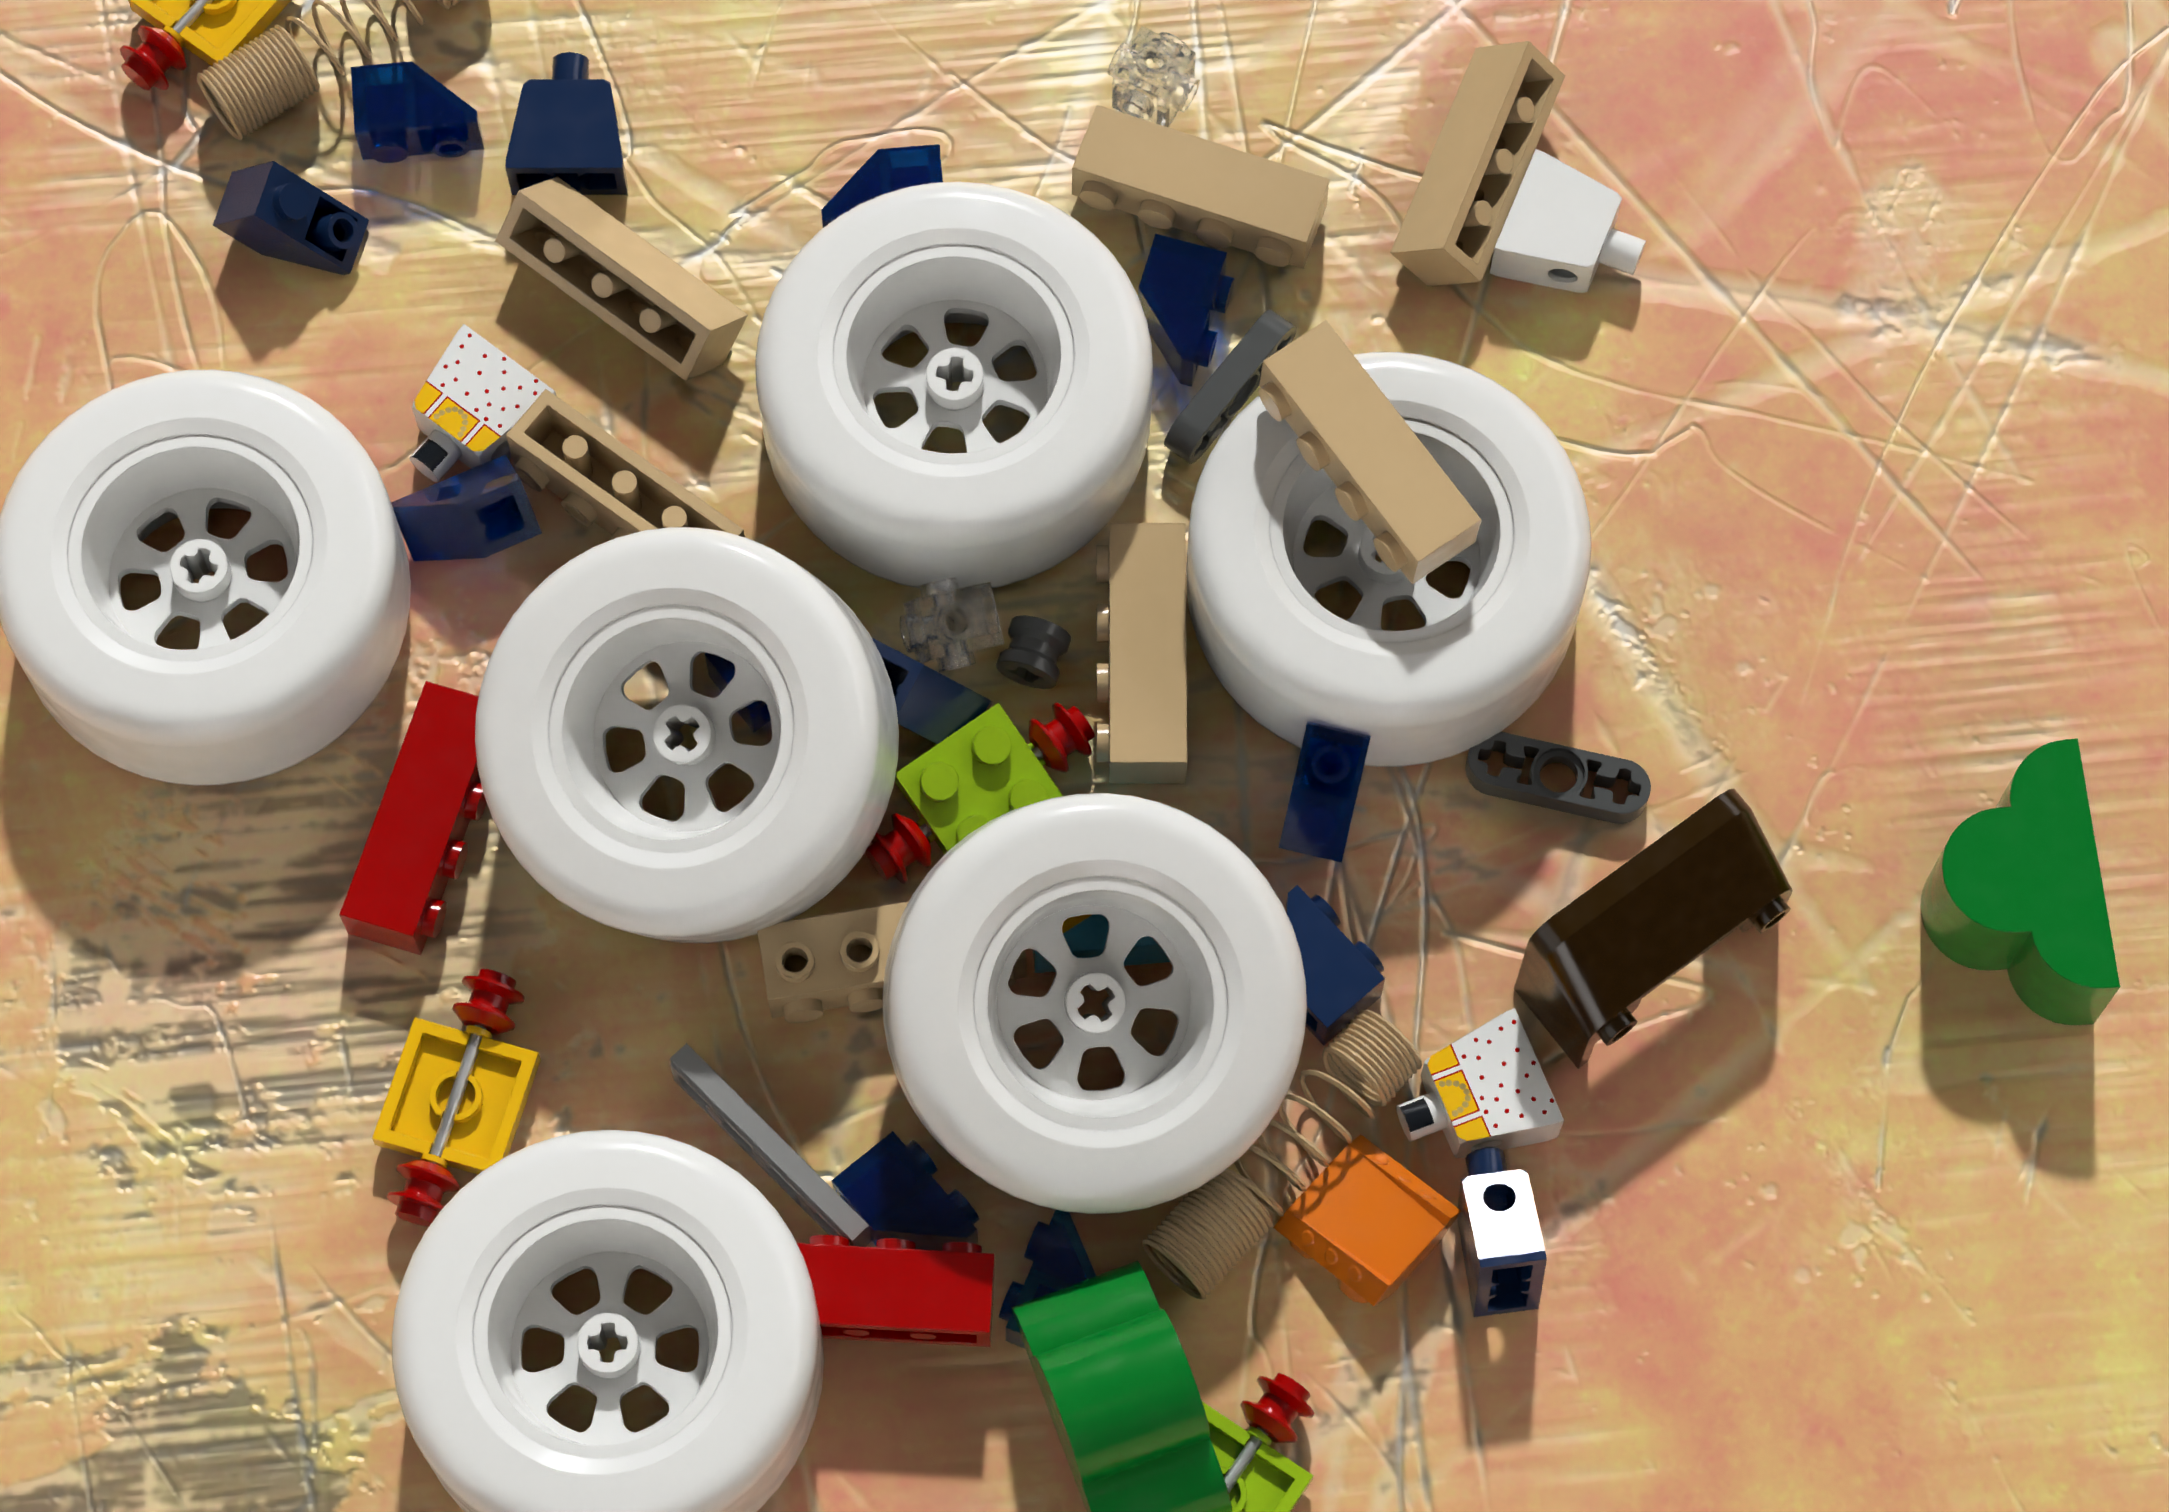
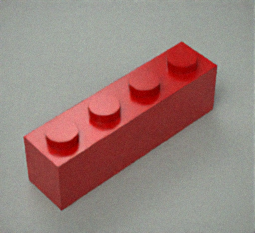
M425 682L339 914L348 934L418 955L422 954L428 937L435 939L439 935L447 910V902L441 899L449 878L457 880L464 868L468 853V843L463 842L470 819L479 821L487 804L477 768L475 747L476 711L479 696L432 682Z
M814 1235L809 1238V1244L797 1243L805 1259L813 1284L823 1338L991 1347L995 1254L982 1253V1246L969 1242H948L942 1245V1251L916 1249V1243L913 1241L884 1238L876 1241V1247L849 1246V1239L836 1235Z

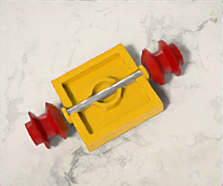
M128 0L131 10L155 27L140 26L137 29L142 41L137 49L126 45L120 48V53L125 60L121 68L135 84L144 90L149 91L153 86L160 90H167L169 83L165 72L170 67L180 71H184L187 68L182 47H185L213 67V63L218 64V61L223 60L224 56L228 57L229 53L233 54L234 50H239V47H244L245 43L249 44L250 40L254 41L255 37H259L291 0Z
M480 969L478 976H464L462 979V984L472 993L469 1002L455 1003L452 1010L460 1021L467 1026L465 1031L414 1017L372 1137L377 1146L421 1158V1160H413L397 1165L396 1171L406 1179L403 1191L389 1192L387 1194V1199L397 1205L395 1215L417 1225L429 1227L444 1207L440 1204L443 1194L459 1190L460 1185L451 1172L447 1170V1166L480 1174L509 1155L541 1061L539 1052L491 1039L492 1035L514 1030L515 1023L505 1015L509 1005L521 1004L525 999L522 993L514 989L516 985L515 979L495 970Z

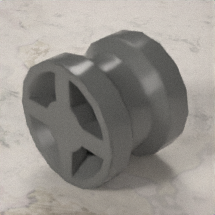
M1026 615L1015 616L1012 618L1008 629V635L1011 639L1009 648L1000 652L996 668L1010 680L1025 686L1039 689L1055 687L1060 675V670L1056 664L1059 656L1068 651L1071 642L1070 634L1048 620Z

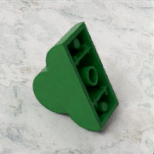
M2078 738L2050 742L2034 750L2022 761L1996 808L1987 809L1970 816L1954 830L1924 884L1920 904L1925 930L1934 945L1945 956L1960 965L1976 970L2007 969L2015 992L2027 1007L2047 1020L2064 1025L2094 1024L2120 988Z
M1138 1261L1011 1307V1312L1087 1512H1232L1229 1492L1210 1440V1428L1194 1376L1177 1333L1166 1311L1163 1308L1160 1309L1146 1274Z

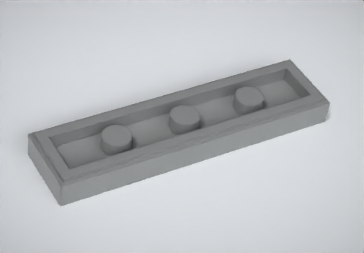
M687 1043L670 1058V1067L674 1081L828 1235L849 1239V1246L866 1247L871 1242L869 1225Z

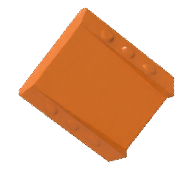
M1360 1134L1329 1164V1167H1326L1306 1191L1296 1199L1273 1228L1287 1238L1290 1245L1304 1258L1314 1259L1337 1277L1339 1289L1353 1302H1369L1372 1306H1376L1390 1297L1434 1250L1462 1211Z

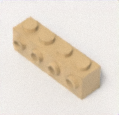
M1530 41L1475 48L1390 252L1427 286L1482 281L1497 240L1565 78V75Z
M1099 105L1095 107L1072 166V195L1080 197L1084 203L1095 209L1109 211L1115 208L1137 215L1141 221L1154 228L1170 229L1174 227L1196 234L1201 241L1213 247L1227 248L1233 246L1254 253L1258 259L1269 265L1284 267L1289 264L1302 269L1305 266L1327 207L1330 182L1328 178Z
M558 176L518 191L495 242L685 381L723 365L748 316Z
M1327 320L1263 361L1259 384L1261 388L1258 389V393L1264 407L1275 420L1280 422L1285 419L1299 437L1296 442L1303 458L1315 471L1324 469L1337 486L1335 495L1339 504L1352 520L1358 521L1362 519L1376 537L1373 540L1375 549L1389 569L1394 572L1401 569L1411 584H1414L1475 543L1481 518Z
M547 389L541 393L506 434L514 464L512 466L514 473L526 485L538 492H541L546 487L562 499L561 505L571 517L587 527H590L593 522L612 535L610 540L644 530L668 527H697L724 531L745 537L744 529Z
M1109 523V545H1096V583H1109V604H1097L1096 641L1109 642V664H1097V702H1109V724H1097V762H1109V783L1186 784L1185 523Z
M908 902L779 922L758 930L771 1017L784 1016L787 1022L801 1023L820 1018L823 1015V1010L849 1006V1010L852 1012H869L883 1008L884 975L888 954L899 920ZM1025 950L1021 952L1013 966L1008 981L1009 987L1016 983V979L1027 977Z

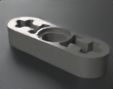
M1271 309L1262 314L1177 417L1165 438L1164 446L1189 464L1197 461L1258 388L1263 361L1290 344L1295 337L1297 327Z
M1499 732L1484 742L1471 747L1466 761V775L1469 782L1476 790L1483 794L1616 824L1628 823L1638 818L1646 807L1651 791V783L1646 771L1633 761L1505 732ZM1491 751H1498L1504 754V764L1522 769L1525 756L1534 758L1528 776V785L1519 783L1522 770L1503 767L1499 776H1492L1487 774V763L1478 759L1488 760ZM1550 763L1565 764L1574 772L1576 784L1566 792H1553L1547 789L1541 782L1540 771L1542 768ZM1588 770L1597 772L1593 785L1612 788L1616 779H1623L1628 781V791L1636 794L1628 795L1625 804H1617L1612 802V791L1594 786L1591 799L1581 797L1588 779Z

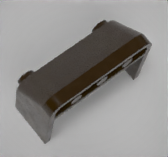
M1734 788L1720 794L1553 915L1530 937L1514 990L1578 1069L1589 1061L1596 1042L1602 1039L1606 1046H1609L1622 1038L1637 1024L1638 1021L1632 1013L1638 1008L1641 999L1737 928L1743 932L1755 926L1760 933H1763L1778 923L1790 911L1791 908L1787 902L1793 890L1749 805Z

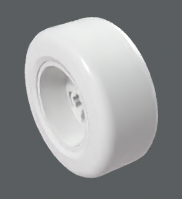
M937 182L902 188L863 202L840 215L821 229L799 251L777 283L764 313L758 336L755 360L756 388L766 452L774 476L796 514L817 538L836 554L877 577L920 589L949 592L978 591L1026 580L1051 569L1089 543L1107 525L1122 505L1136 480L1145 456L1149 438L1153 384L1152 343L1141 302L1124 269L1109 249L1091 231L1062 210L1034 196L984 183ZM944 323H972L987 326L976 345L961 346L949 342ZM912 332L919 336L928 349L927 355L913 368L889 362L882 356L887 347ZM1012 346H1024L1034 362L1037 372L1036 376L1025 381H1003L999 379L992 364L993 361ZM953 382H960L958 391H950ZM887 392H908L913 396L918 411L899 427L888 428L883 424L877 413L874 403L877 395ZM998 405L1024 412L1029 417V421L1021 432L1002 443L995 441L983 424L987 414ZM949 427L958 429L963 433L967 452L939 453L923 450L922 448L935 428Z
M1402 352L1354 354L1376 385L1481 518L1475 543L1448 560L1463 562L1470 569L1469 579L1462 596L1456 599L1444 596L1427 583L1426 576L1411 584L1401 569L1394 572L1383 561L1380 563L1376 561L1375 557L1376 555L1379 556L1374 546L1373 540L1376 538L1362 519L1354 521L1346 514L1335 495L1337 486L1324 469L1315 471L1306 462L1297 446L1296 440L1299 438L1285 419L1280 422L1275 420L1264 407L1260 397L1257 396L1236 416L1221 435L1205 463L1196 486L1191 506L1186 563V587L1190 617L1201 649L1222 686L1242 709L1278 737L1308 752L1349 764L1373 767H1402L1430 763L1467 751L1471 747L1484 742L1504 730L1539 698L1552 681L1568 650L1584 598L1591 559L1590 521L1577 473L1566 451L1543 420L1515 394L1494 380L1472 369L1439 358ZM1314 521H1326L1346 535L1347 543L1340 556L1311 557L1304 552L1305 537ZM1347 581L1360 593L1362 600L1349 619L1344 620L1322 607L1315 598V593L1319 589L1335 582ZM1407 599L1415 605L1425 621V627L1404 631H1385L1381 629L1380 625L1382 607L1392 601Z
M214 369L162 373L122 385L91 400L54 428L31 453L17 474L6 496L0 513V623L8 644L43 705L57 723L91 752L119 768L150 779L193 786L232 784L272 775L318 753L350 728L375 700L398 658L406 633L410 609L411 580L406 548L387 490L379 471L367 451L354 435L329 411L307 396L285 385L241 372ZM230 508L251 512L249 521L232 539H224L208 533L209 509ZM179 517L185 535L183 540L167 552H160L142 542L153 531ZM273 544L284 547L288 569L285 579L279 582H269L249 578L246 562L252 554ZM209 572H214V576L208 575ZM129 573L156 575L160 580L161 595L157 600L138 610H126L121 598V578ZM199 579V583H194L193 580ZM240 603L251 604L268 614L258 625L232 640L229 638L223 624L225 615ZM176 616H184L200 622V640L197 649L177 650L164 648L157 645V637Z
M668 527L644 530L617 537L592 547L569 560L549 575L525 599L500 635L486 667L476 711L475 747L477 768L483 794L501 836L523 868L556 899L581 915L623 931L679 943H713L756 935L758 930L779 922L791 920L827 896L848 875L874 838L889 803L898 762L899 727L891 681L883 659L869 632L851 608L817 577L774 549L749 538L724 531L697 527ZM700 653L720 656L732 662L735 666L733 679L717 697H707L695 692L693 689V662ZM651 662H656L663 671L669 687V693L653 709L646 710L626 697L624 685L637 671ZM764 701L768 706L771 718V741L764 746L737 743L732 731V716L753 702ZM684 724L698 728L693 734L698 744L692 750L680 745L684 737L679 730ZM616 727L639 730L643 734L646 755L644 759L623 772H613L610 768L606 752L607 732ZM733 764L751 776L754 788L739 804L727 812H722L716 807L708 781L722 766ZM661 776L675 778L684 784V812L677 821L658 818L646 812L642 807L644 795Z
M1109 793L1074 794L1050 798L1014 809L987 822L952 847L927 873L913 893L899 920L888 954L883 986L884 1029L894 1071L907 1101L934 1139L967 1169L1011 1196L1042 1207L1086 1214L1122 1213L1145 1209L1174 1200L1198 1189L1237 1161L1264 1132L1277 1113L1290 1088L1300 1059L1307 1015L1306 978L1302 955L1293 926L1272 886L1251 859L1224 835L1184 811L1153 800ZM1080 915H1103L1108 921L1109 929L1102 954L1090 958L1075 957L1062 932L1064 921L1067 918ZM1149 936L1165 952L1172 964V971L1163 980L1139 986L1124 968V961L1137 941ZM1025 949L1036 950L1055 969L1056 974L1048 993L1044 996L1017 995L1008 986L1013 966L1021 952ZM1085 986L1094 991L1105 989L1109 995L1102 1002V1007L1106 1014L1100 1019L1096 1015L1089 1013L1081 1016L1077 1009L1084 1003V997L1080 991ZM1144 1008L1170 1010L1177 1016L1178 1023L1173 1038L1162 1055H1151L1131 1035L1134 1020L1139 1011ZM1041 1019H1048L1062 1036V1045L1048 1065L1043 1068H1034L1015 1043L1014 1033L1022 1025ZM1111 1047L1124 1071L1122 1084L1118 1087L1103 1090L1082 1089L1078 1083V1073L1083 1053L1089 1048Z
M598 1130L557 1136L512 1153L478 1174L442 1208L419 1242L401 1283L392 1331V1366L396 1391L405 1421L415 1443L442 1486L464 1512H757L777 1491L794 1467L810 1434L822 1390L824 1369L823 1337L813 1284L800 1248L778 1211L746 1178L716 1157L691 1145L664 1136L638 1131ZM583 1269H590L597 1275L600 1291L599 1303L581 1314H572L553 1298L552 1289L569 1275ZM637 1269L649 1271L672 1286L671 1296L652 1313L647 1315L631 1309L624 1303L629 1276ZM531 1328H541L561 1335L564 1338L563 1361L557 1366L538 1372L525 1371L522 1367L524 1333ZM682 1328L695 1329L699 1336L697 1367L690 1372H680L660 1365L656 1361V1347L659 1337ZM608 1338H618L622 1349L615 1351L613 1362H603L599 1351L606 1348ZM574 1385L588 1390L597 1397L592 1424L584 1432H576L567 1428L548 1415V1408L551 1402L566 1389ZM642 1385L649 1386L667 1401L669 1412L652 1426L638 1432H631L624 1426L621 1399L635 1388Z

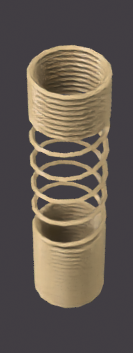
M314 0L312 3V16L319 36L301 19L288 16L285 22L286 30L284 27L275 24L274 28L270 27L269 31L260 34L259 38L255 37L254 41L250 40L249 44L245 43L244 47L234 50L233 54L229 53L228 57L224 56L223 60L218 61V64L213 63V67L208 66V70L203 69L202 73L198 72L197 81L205 98L219 120L234 138L242 140V137H247L248 133L252 134L253 130L257 131L258 127L267 124L268 120L272 121L273 117L277 118L279 114L282 115L284 111L293 108L294 104L298 105L299 101L303 102L304 98L308 99L309 95L314 94V91H319L320 84L306 56L294 40L291 30L292 21L301 26L315 40L332 61L340 75H345V70L337 59L320 23L317 12L318 5L327 9L345 27L357 42L366 58L371 59L372 54L363 42L351 18L345 0H339L345 18L327 2ZM362 0L384 26L392 41L397 42L398 37L389 25L378 1ZM403 0L417 23L423 26L424 19L412 1ZM436 0L446 9H450L451 5L455 6L456 2H461V0Z
M1359 1010V1015H1355V1018L1351 1019L1350 1024H1346V1028H1342L1341 1033L1337 1034V1038H1333V1042H1329L1328 1047H1324L1322 1053L1323 1061L1329 1075L1317 1070L1302 1071L1300 1084L1307 1100L1300 1096L1286 1094L1283 1101L1285 1099L1293 1100L1310 1108L1317 1113L1338 1137L1347 1143H1352L1350 1133L1316 1103L1306 1086V1076H1317L1338 1087L1349 1102L1368 1118H1375L1373 1109L1364 1100L1375 1106H1386L1387 1102L1391 1101V1097H1395L1396 1092H1399L1400 1088L1404 1087V1083H1408L1409 1078H1412L1413 1074L1417 1073V1069H1421L1422 1060L1411 1042L1389 1021L1371 1010ZM1281 1103L1278 1111L1284 1124L1271 1120L1269 1125L1295 1138L1315 1161L1324 1167H1329V1160L1297 1132L1287 1117ZM1261 1135L1257 1140L1262 1149L1252 1145L1248 1150L1274 1164L1280 1173L1298 1190L1306 1191V1184L1275 1157ZM1239 1159L1234 1164L1240 1174L1226 1169L1198 1189L1189 1192L1188 1197H1183V1201H1179V1206H1175L1174 1211H1170V1215H1166L1165 1220H1161V1225H1157L1156 1230H1152V1234H1148V1239H1143V1248L1153 1263L1174 1284L1196 1299H1206V1295H1210V1290H1214L1215 1285H1219V1280H1223L1224 1276H1228V1271H1232L1233 1266H1237V1261H1241L1242 1257H1246V1252H1250V1248L1255 1246V1242H1259V1238H1263L1264 1233H1268V1228L1273 1226V1220L1267 1209L1245 1186L1250 1188L1271 1211L1278 1216H1284L1280 1205L1252 1181Z

